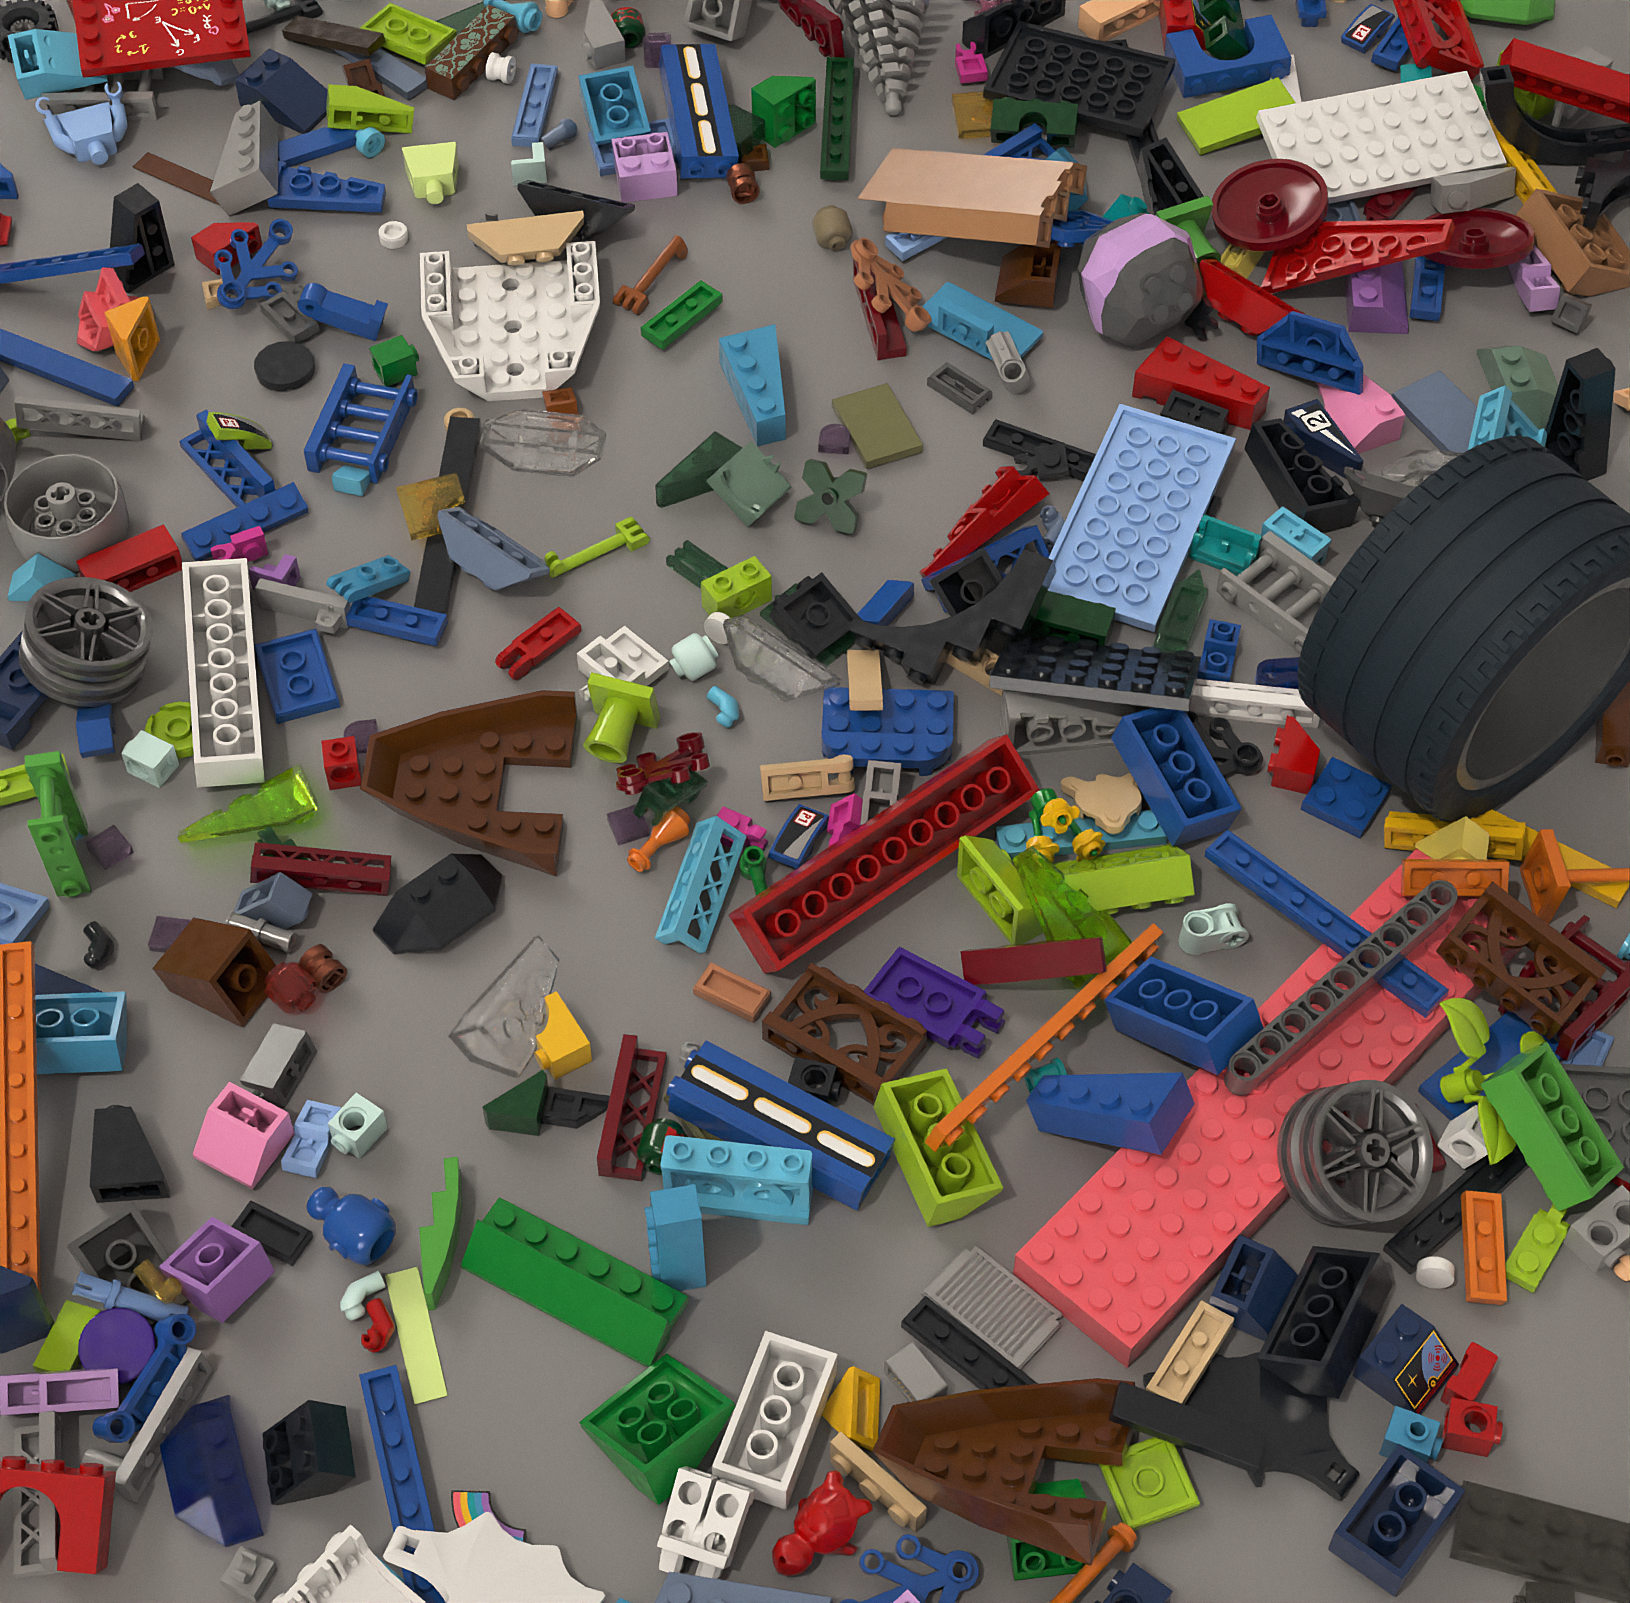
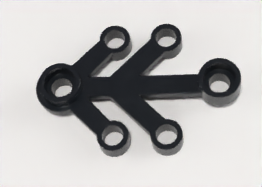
M1186 711L1213 760L1225 761L1218 765L1223 777L1236 771L1243 774H1251L1261 768L1263 756L1260 749L1253 743H1242L1230 729L1228 720L1221 717L1214 718L1210 723L1209 736L1198 722L1197 715L1192 711ZM1215 727H1222L1224 730H1217ZM1212 738L1223 740L1228 748L1217 746Z

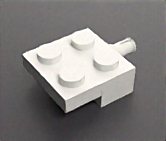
M623 626L606 640L599 636L577 653L578 670L588 678L591 672L648 686L669 670V661L626 626ZM588 685L579 689L580 696L585 701H588L591 698Z

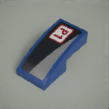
M1370 4L1345 30L1341 36V43L1365 54L1375 38H1381L1395 18V15Z
M798 804L776 837L769 851L768 858L796 869L800 867L811 855L814 841L827 827L829 815Z

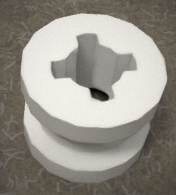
M492 52L486 64V78L492 81L501 79L506 84L512 83L516 71L515 57L506 56L504 58L498 53Z

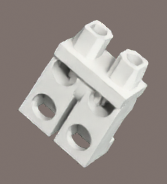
M688 1466L679 1468L665 1516L662 1534L657 1543V1547L662 1548L659 1570L668 1573H682L686 1557L699 1561L695 1576L720 1579L723 1570L731 1566L750 1505L753 1503L757 1490L727 1479L719 1480L718 1476Z

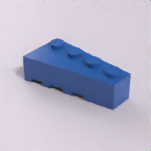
M1183 1072L1043 1075L1026 1099L1036 1126L1041 1132L1159 1155L1163 1153L1195 1104Z

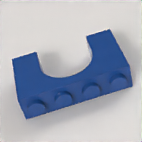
M1272 14L1245 19L1244 30L1249 54L1236 60H1219L1207 55L1201 49L1193 29L1166 34L1165 57L1176 59L1175 68L1172 73L1182 97L1187 98L1257 85L1269 81L1270 78L1279 77L1281 80L1286 75H1290L1292 57Z

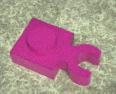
M970 42L969 50H963L960 43L956 44L955 67L960 84L986 81L988 78L987 67L983 55L976 54V44Z

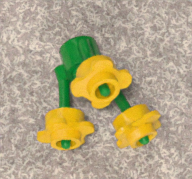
M1050 788L1041 789L1031 797L1030 802L1033 810L1028 815L1033 824L1034 837L1026 842L1027 852L1022 855L1023 862H1032L1037 866L1046 865L1054 861V854L1060 850L1059 845L1053 843L1050 837L1042 836L1040 822L1045 827L1050 826L1054 828L1058 834L1065 833L1068 830V826L1076 835L1072 841V847L1074 848L1073 852L1078 854L1076 857L1078 862L1083 859L1091 860L1101 853L1106 844L1104 840H1101L1103 834L1095 832L1093 829H1087L1082 832L1073 820L1080 815V810L1077 806H1070L1066 800L1058 798L1056 792Z

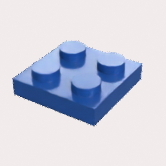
M1332 757L1304 798L1300 810L1361 839L1390 794L1392 785Z

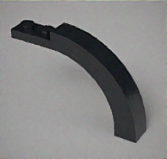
M1509 64L1480 68L1481 89L1494 125L1509 143L1525 154L1552 163L1582 165L1586 164L1587 157L1594 158V154H1608L1630 150L1629 123L1585 129H1565L1547 125L1531 117L1515 100L1514 79Z

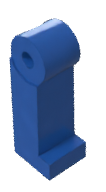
M317 283L305 285L298 301V309L304 315L376 341L388 303L376 300L375 305L334 293Z

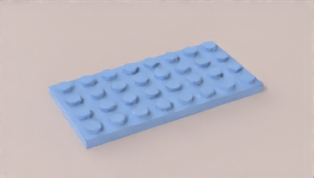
M1119 404L1049 555V559L1054 561L1057 571L1048 591L1116 608V621L1155 632L1191 549L1193 535L1195 532L1198 533L1200 521L1207 512L1235 447L1236 438Z

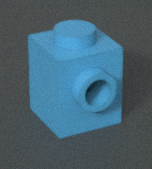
M1395 1406L1379 1455L1388 1458L1399 1444L1425 1463L1428 1462V1459L1436 1461L1443 1442L1442 1438L1436 1436L1441 1422Z

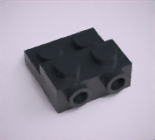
M822 572L813 579L810 576L805 577L795 586L796 591L790 596L787 593L779 596L771 604L773 610L769 615L788 640L794 637L812 660L850 633L848 629L854 618L862 620Z

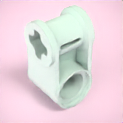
M1227 903L1214 908L1189 912L1184 917L1178 939L1180 948L1187 954L1200 955L1221 949H1233L1244 944L1249 938V934L1240 924L1237 917L1239 914L1237 906Z

